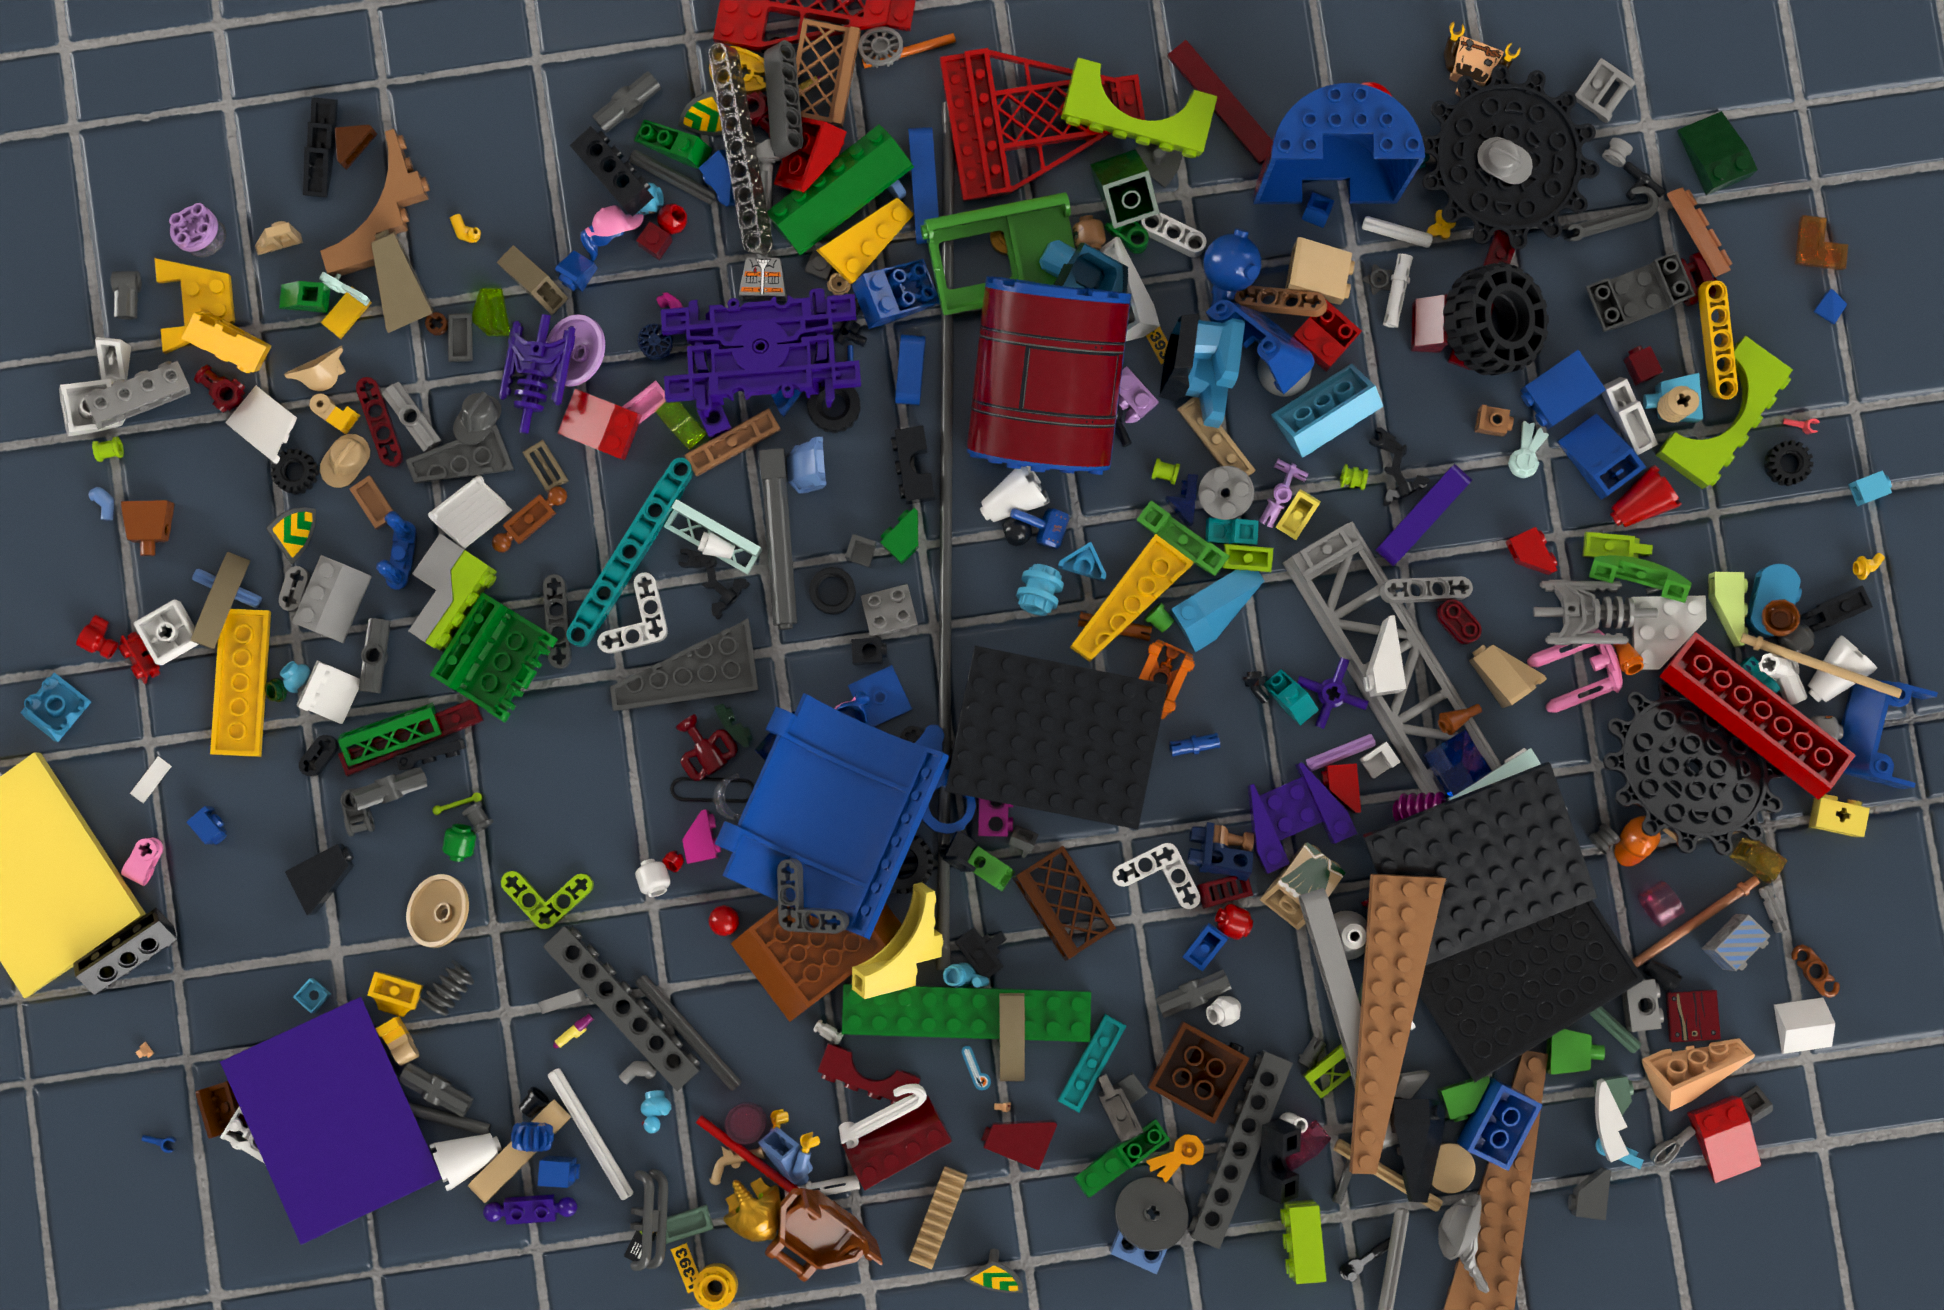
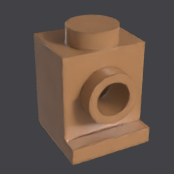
M1482 404L1478 408L1475 432L1504 437L1507 431L1512 430L1514 417L1510 416V410ZM1493 416L1500 418L1499 424L1493 422Z

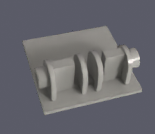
M908 584L861 596L871 637H878V635L889 632L893 634V631L900 632L899 630L910 627L913 629V626L918 625Z

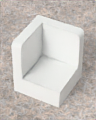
M1387 742L1382 743L1359 759L1371 778H1376L1389 768H1393L1400 763V760Z

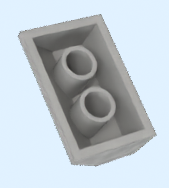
M321 555L292 623L344 643L372 576Z

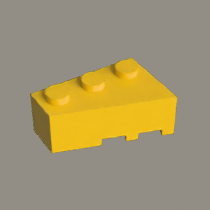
M207 310L193 314L181 339L196 347L215 354L217 358L225 362L230 361L236 364L239 370L248 374L260 370L272 346Z

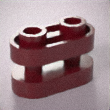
M1700 252L1690 255L1688 264L1683 258H1680L1696 295L1684 301L1687 307L1699 302L1698 288L1703 282L1717 281L1715 277H1712L1710 268ZM1691 272H1693V275H1694V278H1695V280H1696L1697 286H1695V284H1694L1693 278H1692V276H1691ZM1713 285L1708 291L1711 298L1716 295V288Z
M1451 599L1437 608L1436 618L1457 643L1463 645L1470 644L1480 637L1482 632L1480 623L1460 601Z

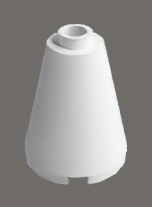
M1031 466L1014 469L981 501L983 507L980 508V511L987 521L991 519L993 522L1008 518L1013 508L1026 512L1050 503L1046 490L1041 492V481L1036 473L1030 470Z
M1842 635L1836 639L1823 660L1864 676H1869L1877 669L1876 665L1868 657L1863 655L1856 646ZM1817 670L1807 686L1811 689L1808 693L1817 702L1821 700L1827 702L1856 683Z
M1340 911L1333 914L1346 959L1352 960L1360 957L1365 953L1367 921L1360 914L1353 911ZM1353 932V935H1354V936H1353V939L1351 940V939H1350V934Z
M491 1133L436 1142L429 1145L431 1150H437V1152L433 1153L443 1183L449 1181V1184L445 1186L447 1191L452 1190L488 1165L498 1155V1151L502 1150L498 1137L492 1138Z

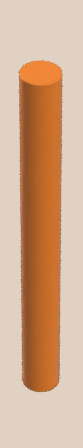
M954 33L903 47L901 58L955 43ZM862 59L864 69L872 67L871 64L867 65Z

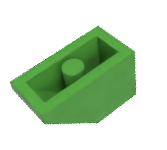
M1489 1076L1482 1078L1476 1083L1472 1079L1438 1088L1440 1100L1444 1101L1446 1118L1454 1119V1122L1468 1119V1114L1475 1111L1490 1082Z

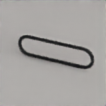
M679 777L672 782L670 787L672 796L679 801L745 803L749 799V797L747 799L678 797L674 792L675 784L679 781H694L690 777ZM705 777L701 780L720 782H745L751 786L752 791L754 788V784L750 780L744 778Z

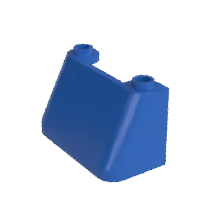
M1228 300L1218 301L1206 311L1210 322L1224 323L1232 318L1245 321L1243 347L1247 348L1254 341L1259 343L1257 348L1258 355L1267 363L1275 379V387L1283 394L1292 388L1314 366L1315 361L1310 350L1263 313Z

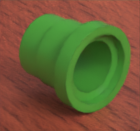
M1162 602L1157 604L1144 618L1147 623L1150 622L1161 633L1167 630L1174 622V619L1164 609L1165 605Z

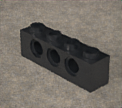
M590 126L570 144V147L633 217L654 198L648 191L651 186L642 176L637 179L634 174L638 171L629 161L623 163L621 159L624 155L615 145L610 148L608 145L610 139L602 130L597 133Z
M157 908L153 909L74 962L75 977L93 995L107 989L114 981L128 975L132 969L150 960L153 955L163 948L171 946L177 940L174 925Z

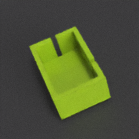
M1314 1200L1285 1202L1284 1209H1280L1281 1223L1286 1227V1234L1282 1235L1283 1247L1287 1253L1289 1252V1259H1285L1286 1274H1289V1278H1292L1296 1284L1326 1282L1319 1205Z

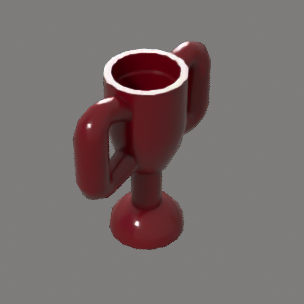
M693 714L680 722L675 728L681 732H688L696 744L694 746L695 749L682 755L680 762L692 780L701 781L707 774L709 776L725 766L728 760L737 754L738 748L731 735L724 729L716 730L708 739H704L695 727L697 716ZM719 737L722 739V741L728 748L729 752L722 753L721 750L715 745V742ZM690 758H698L699 763L702 765L700 773L689 760Z

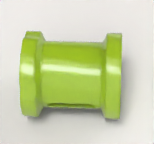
M118 436L113 437L109 441H93L92 443L93 454L97 462H103L104 459L117 456L122 458L124 456L123 444Z
M1157 458L1151 479L1159 478L1170 481L1172 485H1175L1180 464L1165 463L1160 458Z

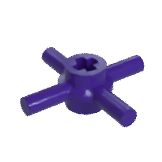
M1341 657L1333 678L1326 679L1322 683L1299 676L1297 683L1301 687L1317 692L1318 698L1323 704L1315 726L1324 729L1332 708L1338 707L1343 703L1366 710L1369 701L1348 694L1347 688L1342 682L1350 660ZM1336 686V691L1339 695L1331 700L1326 690Z

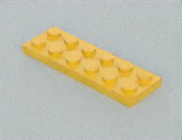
M230 609L217 646L210 754L253 757H261L271 611Z

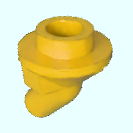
M1876 553L1872 559L1859 556L1853 563V573L1857 575L1859 580H1865L1884 561V555Z

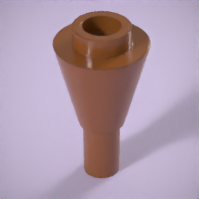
M1475 704L1467 709L1440 713L1438 725L1442 732L1453 735L1471 717L1481 713L1482 708L1479 704Z

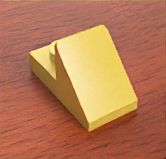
M1300 489L1275 528L1297 540L1321 501Z

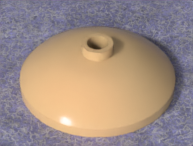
M445 874L433 875L418 885L409 900L406 912L409 933L417 943L429 948H438L449 944L459 935L466 923L469 912V898L464 885L458 879Z

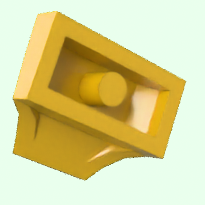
M375 971L367 996H371L375 1000L378 1010L404 1017L410 1010L416 1009L424 985L391 974Z

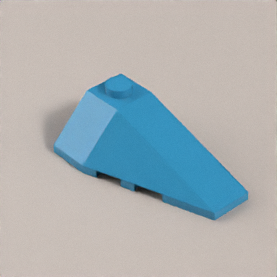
M1236 569L1178 604L1169 612L1196 653L1219 637L1265 580L1259 571Z

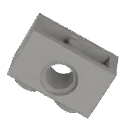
M1646 978L1641 983L1621 994L1626 1030L1637 1032L1662 1029L1661 1023L1664 1022L1662 1008H1659L1658 998H1660L1661 993L1659 984L1655 983V979ZM1642 998H1645L1648 1002V1007L1645 1011H1640L1638 1008V1002Z

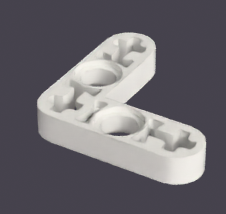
M646 572L640 573L634 579V589L642 622L601 633L597 642L603 652L611 654L663 641L667 637L668 628L657 582L651 574ZM646 577L648 581H652V584L648 585L649 593L655 592V596H647L641 599V595H646L643 587H639V584L642 583V578ZM648 601H655L657 603V611L653 614H648L644 610V605ZM660 615L661 619H656V623L659 628H663V631L659 632V637H656L654 634H650V630L654 629L653 622L649 621L647 623L646 619H653ZM630 630H637L639 633V640L636 643H629L626 639V634ZM621 632L624 646L620 647V642L613 643L611 649L603 645L607 636H610L611 639H618L617 633Z
M1171 843L1161 844L1120 864L1112 872L1115 884L1125 887L1162 869L1181 907L1193 909L1200 902V894L1178 849ZM1164 847L1168 850L1172 849L1174 852L1171 855L1172 859L1170 861L1167 858L1159 860L1162 865L1157 867L1156 860L1151 853L1156 852V856H1159L1163 853ZM1140 859H1150L1152 862L1151 870L1148 872L1141 871L1138 867ZM1133 862L1134 868L1140 876L1135 878L1133 873L1127 877V882L1124 883L1123 880L1118 881L1116 877L1119 875L1118 870L1123 869L1125 872L1132 869L1129 864ZM1175 869H1181L1185 873L1183 882L1175 883L1171 879V873ZM1188 882L1190 883L1191 887H1186L1189 894H1195L1192 905L1188 902H1183L1182 899L1185 898L1183 890L1178 893L1176 887H1182Z

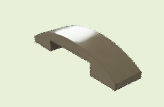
M230 552L226 553L190 641L213 650L215 649L251 560Z
M999 993L1000 1081H1024V993Z

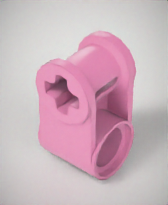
M154 837L139 840L135 844L130 857L125 862L121 875L145 886L151 879L155 866L163 853L162 842ZM151 844L150 849L153 850L152 853H148L146 845Z

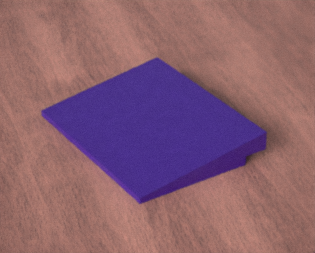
M361 997L220 1061L300 1245L442 1179Z

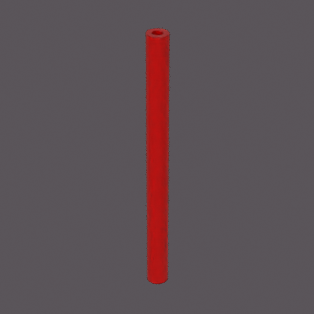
M701 1115L696 1121L697 1125L788 1193L793 1188H798Z

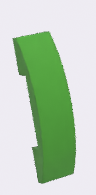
M1153 501L1149 502L1137 518V521L1152 534H1157L1192 560L1194 564L1214 576L1217 575L1230 557L1211 542L1208 543L1171 517L1170 513Z
M1597 556L1594 558L1589 574L1590 578L1613 583L1616 577L1661 589V597L1683 603L1686 602L1692 584L1685 577L1667 567L1628 556Z

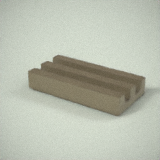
M544 440L539 441L522 452L547 493L551 488L555 486L561 487L562 484L569 482ZM540 447L543 448L561 477L558 481L538 449ZM532 452L537 456L553 484L548 485L530 455Z

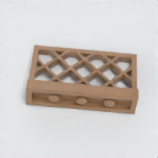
M803 19L796 55L797 75L799 77L807 72L814 83L804 90H801L799 87V97L803 96L809 105L808 108L801 112V117L825 121L835 126L843 127L861 35L860 28L852 26L849 28ZM808 26L817 27L822 33V36L812 43L806 36ZM835 31L845 33L843 42L836 47L833 46L827 37ZM825 38L832 50L820 57L813 46ZM805 40L809 44L806 47H804ZM811 48L818 59L806 67L802 61V54ZM840 48H842L841 55L837 52ZM835 53L840 60L839 66L830 71L823 60ZM821 62L827 74L816 81L809 69ZM800 64H802L804 69L799 72ZM835 72H837L836 79H835L834 76L832 75V74H834ZM830 76L835 83L834 90L825 95L818 84ZM816 86L823 97L811 105L805 93ZM833 95L831 103L828 98ZM826 100L831 107L829 117L819 116L814 107ZM812 110L814 114H809L807 112Z

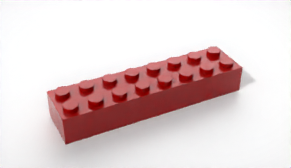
M1697 632L1683 644L1659 676L1818 800L1834 787L1855 757L1853 752Z

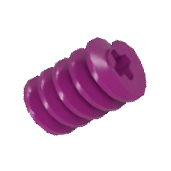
M1429 792L1427 795L1425 793H1419L1418 795L1416 793H1411L1410 795L1403 793L1400 795L1399 800H1396L1393 804V817L1395 821H1399L1446 802L1445 795L1442 792H1437L1436 794Z

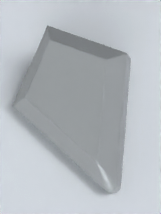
M1421 1070L1400 1073L1394 1099H1411L1428 1079L1430 1072Z

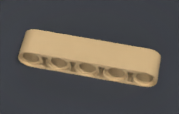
M554 1099L531 1122L550 1124L553 1126V1133L555 1135L571 1116ZM511 1141L469 1183L468 1187L486 1203L538 1151H519L512 1147Z

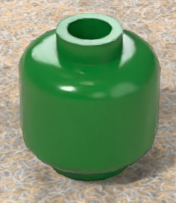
M453 824L452 827L446 829L442 851L450 856V860L462 862L464 858L471 857L474 854L476 834L471 830L472 827L465 824Z

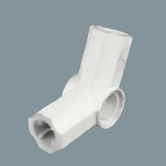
M1772 653L1762 656L1761 662L1758 663L1760 671L1765 672L1777 682L1782 697L1786 702L1794 705L1807 699L1808 696L1798 675V662Z

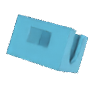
M309 978L293 998L310 1013H315L330 997L331 993L316 979ZM313 990L319 994L316 1000L310 998V992Z

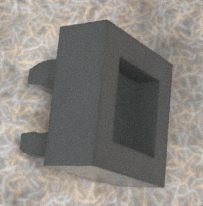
M1016 825L1009 841V845H1011L1010 853H1013L1017 847L1023 850L1022 858H1025L1028 853L1032 852L1039 834Z

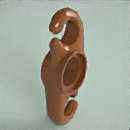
M1805 945L1796 946L1791 953L1793 960H1797L1800 951L1807 953L1805 961H1797V965L1803 970L1804 977L1822 996L1831 998L1837 995L1840 990L1838 982H1834L1832 991L1828 992L1824 989L1825 982H1833L1835 980L1829 974L1827 965L1810 947ZM1813 964H1818L1822 969V973L1818 978H1813L1809 973L1810 967Z

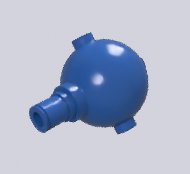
M1235 228L1233 234H1225L1218 237L1208 246L1203 259L1204 272L1213 285L1211 307L1221 300L1231 301L1235 298L1236 292L1251 286L1259 276L1262 263L1261 255L1255 243L1248 238L1249 232L1246 230Z

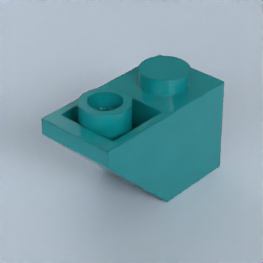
M1282 669L1264 683L1266 690L1300 726L1319 710L1308 692Z

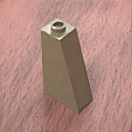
M387 229L374 235L376 240H373L371 245L387 332L390 333L432 314L434 310L396 232L389 233Z

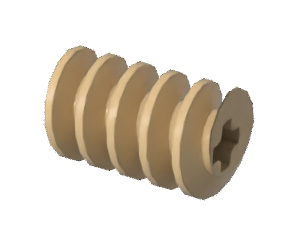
M1687 386L1673 388L1659 399L1657 403L1658 414L1667 422L1675 423L1683 420L1696 411L1699 406L1698 393Z

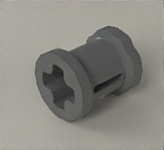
M481 801L471 805L462 812L463 816H467L473 825L475 834L494 822L488 818L481 806L483 804Z

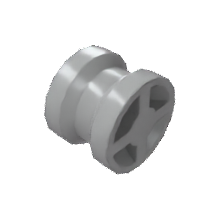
M1612 138L1609 142V149L1604 151L1602 157L1616 167H1623L1626 162L1625 158L1631 154L1633 147L1620 138Z

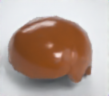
M1785 599L1772 600L1762 611V624L1766 631L1774 636L1789 635L1794 632L1800 623L1799 610L1793 603Z

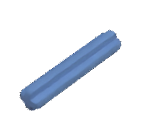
M196 569L192 577L194 581L209 588H212L216 576L201 569ZM239 587L235 597L236 600L253 608H258L262 601L261 596Z

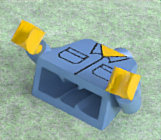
M783 1109L775 1110L770 1115L773 1127L770 1128V1132L758 1144L780 1174L791 1183L802 1186L808 1182V1174L813 1169L809 1161L811 1156L810 1148L818 1146L820 1139L818 1136L813 1137V1132H809L800 1137V1144H798L780 1128V1124L788 1123V1112Z

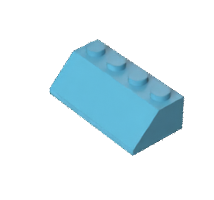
M1351 363L1280 408L1271 416L1290 446L1303 458L1364 418L1372 415L1383 407V403L1376 386Z

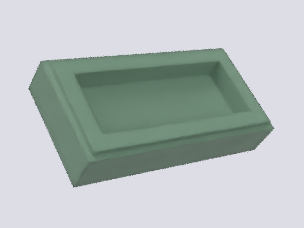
M707 1204L668 1216L666 1244L714 1229Z

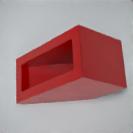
M1357 763L1325 766V771H1321L1322 784L1349 811L1361 813Z

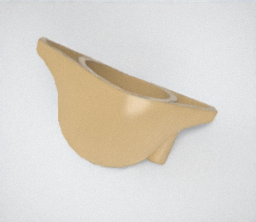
M341 345L312 361L286 372L284 375L286 378L301 381L312 390H328L336 383L338 375L346 372L339 360L343 347Z

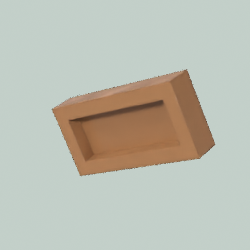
M370 475L349 488L375 529L378 530L387 524L385 516L394 510Z

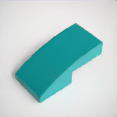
M1207 518L1205 541L1214 544L1257 545L1259 521Z

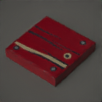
M1717 990L1666 992L1669 1042L1721 1040Z

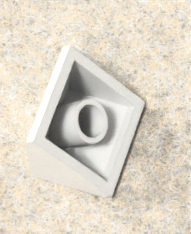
M1823 997L1774 1004L1782 1054L1832 1047L1835 1021Z

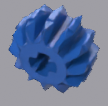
M531 1121L517 1123L513 1126L511 1133L512 1147L519 1151H547L551 1149L554 1140L553 1126L547 1123Z

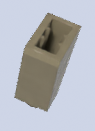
M514 245L497 261L498 265L551 315L569 299L546 273Z

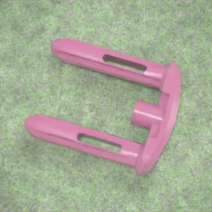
M1599 629L1597 631L1592 632L1601 633V635H1604V633ZM1582 644L1563 653H1560L1559 649L1568 645H1554L1532 654L1527 659L1528 666L1541 667L1596 645L1600 654L1590 658L1591 666L1594 671L1603 668L1607 669V678L1551 699L1545 706L1548 712L1557 713L1612 691L1619 693L1623 685V679L1617 655L1611 644ZM1598 686L1601 688L1598 692L1578 698V694Z

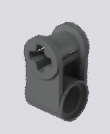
M355 789L345 790L340 798L345 828L350 837L358 832L366 830L372 832L375 830L370 807L356 811L349 802V791ZM358 822H364L363 824L356 825Z

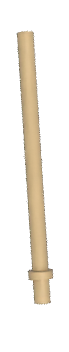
M1743 633L1740 642L1753 646L1754 650L1759 651L1761 649L1887 695L1899 698L1902 693L1900 688L1765 641L1762 636L1754 637Z

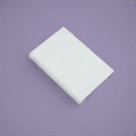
M477 475L429 512L428 516L460 547L465 549L511 513L512 509L484 483L482 476Z

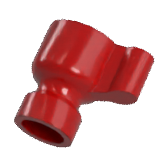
M95 615L79 634L76 645L90 653L98 651L101 656L109 660L117 650L118 642L104 638L109 622Z

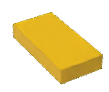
M346 292L323 319L321 324L342 339L372 302L370 301L365 306Z

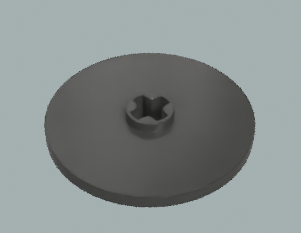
M1145 1177L1132 1181L1121 1191L1115 1204V1220L1121 1234L1129 1243L1145 1251L1157 1252L1174 1246L1182 1238L1188 1225V1209L1183 1196L1173 1185L1168 1182L1165 1183L1162 1179ZM1150 1209L1153 1210V1214L1157 1215L1153 1220L1150 1219L1149 1214H1146Z

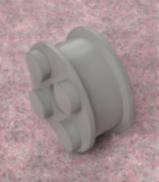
M1234 466L1216 467L1210 470L1201 480L1198 491L1199 500L1203 509L1217 519L1228 520L1237 518L1250 508L1254 499V486L1250 477L1240 468ZM1225 488L1230 490L1229 497L1223 495Z

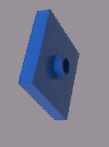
M892 665L848 685L853 698L857 691H863L869 696L868 705L865 704L864 708L867 716L866 724L872 727H876L912 710Z

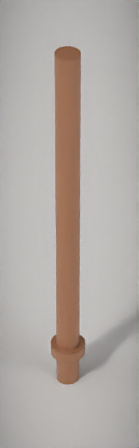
M1754 875L1744 883H1738L1737 888L1632 959L1637 968L1741 896L1744 895L1746 897L1749 895L1750 890L1760 884L1759 879Z

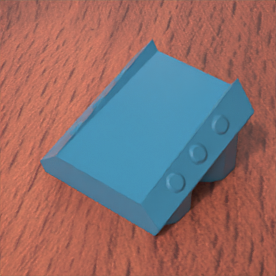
M53 673L42 682V686L36 694L29 695L25 699V707L20 713L53 741L59 742L90 705L91 701L56 673Z

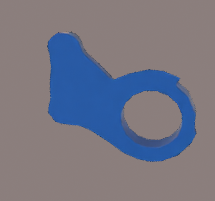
M929 725L915 744L943 752L944 732L939 725ZM945 767L935 790L946 786L949 770ZM963 795L966 800V811L964 816L955 823L946 824L936 820L929 810V804L922 821L926 826L938 833L950 834L965 829V826L973 818L976 808L975 797Z

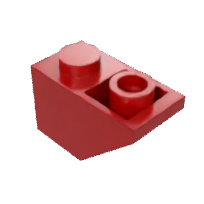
M1536 527L1505 542L1516 564L1546 575L1557 571V560L1552 552H1548L1545 546L1547 543L1543 532L1541 530L1538 531Z

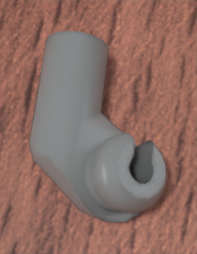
M634 1061L619 1075V1078L626 1085L635 1076H645L647 1079H651L656 1075V1068L649 1061Z

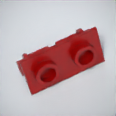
M132 632L127 636L128 640L122 635L120 639L121 645L118 646L123 657L125 659L129 658L133 664L131 670L137 679L141 678L143 683L146 684L149 675L154 678L160 674V666L154 662L150 654L145 657L141 655L148 651L140 635Z

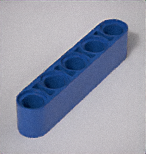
M932 127L908 128L910 159L914 166L911 169L916 243L927 244V239L923 240L920 226L924 225L925 219L939 217Z

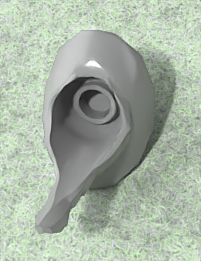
M1469 1195L1458 1200L1445 1211L1438 1227V1244L1444 1257L1449 1260L1459 1256L1464 1264V1268L1474 1278L1478 1290L1487 1293L1490 1289L1475 1259V1254L1478 1250V1233L1481 1229V1195Z

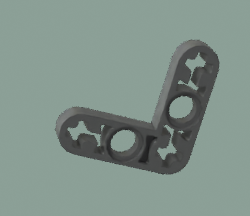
M788 858L779 863L777 869L779 924L784 930L836 934L848 927L849 917L843 910L804 907L803 867L798 859ZM786 867L794 868V873L787 871ZM787 880H790V881H793V880H794L795 883L792 882V883H788V884H787L786 881H787ZM787 888H792L795 891L796 898L794 901H790L786 897ZM795 905L794 909H792V907L787 908V906ZM810 914H815L818 917L819 924L817 927L810 924ZM789 915H791L792 918H795L794 923L788 920ZM835 917L837 920H840L841 924L838 926L836 923L832 922L826 924L827 920L833 919Z

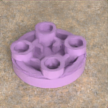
M196 203L179 213H174L169 219L171 239L180 249L188 252L199 251L208 246L218 231L216 216L201 203Z

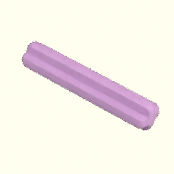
M1368 734L1306 759V766L1310 771H1314L1374 747L1376 745L1372 734Z

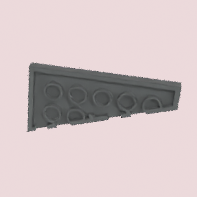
M749 618L638 674L610 686L613 711L759 691Z

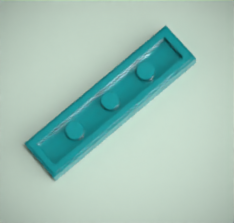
M1104 1014L1057 1101L1080 1113L1098 1080L1097 1078H1099L1123 1034L1126 1025Z

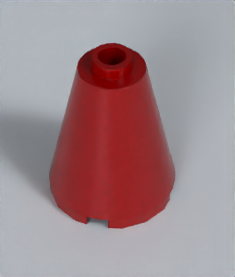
M1656 465L1650 467L1611 507L1613 512L1610 516L1617 526L1622 524L1624 527H1628L1682 505L1665 476L1661 477L1658 473L1660 470Z

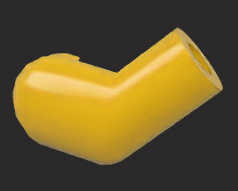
M461 214L450 217L458 239L469 243H475L480 239V229L465 226Z

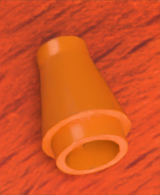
M1629 642L1627 644H1613L1621 671L1627 675H1633L1643 669V658Z

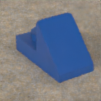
M1208 923L1203 926L1197 938L1184 953L1183 958L1203 971L1229 937Z

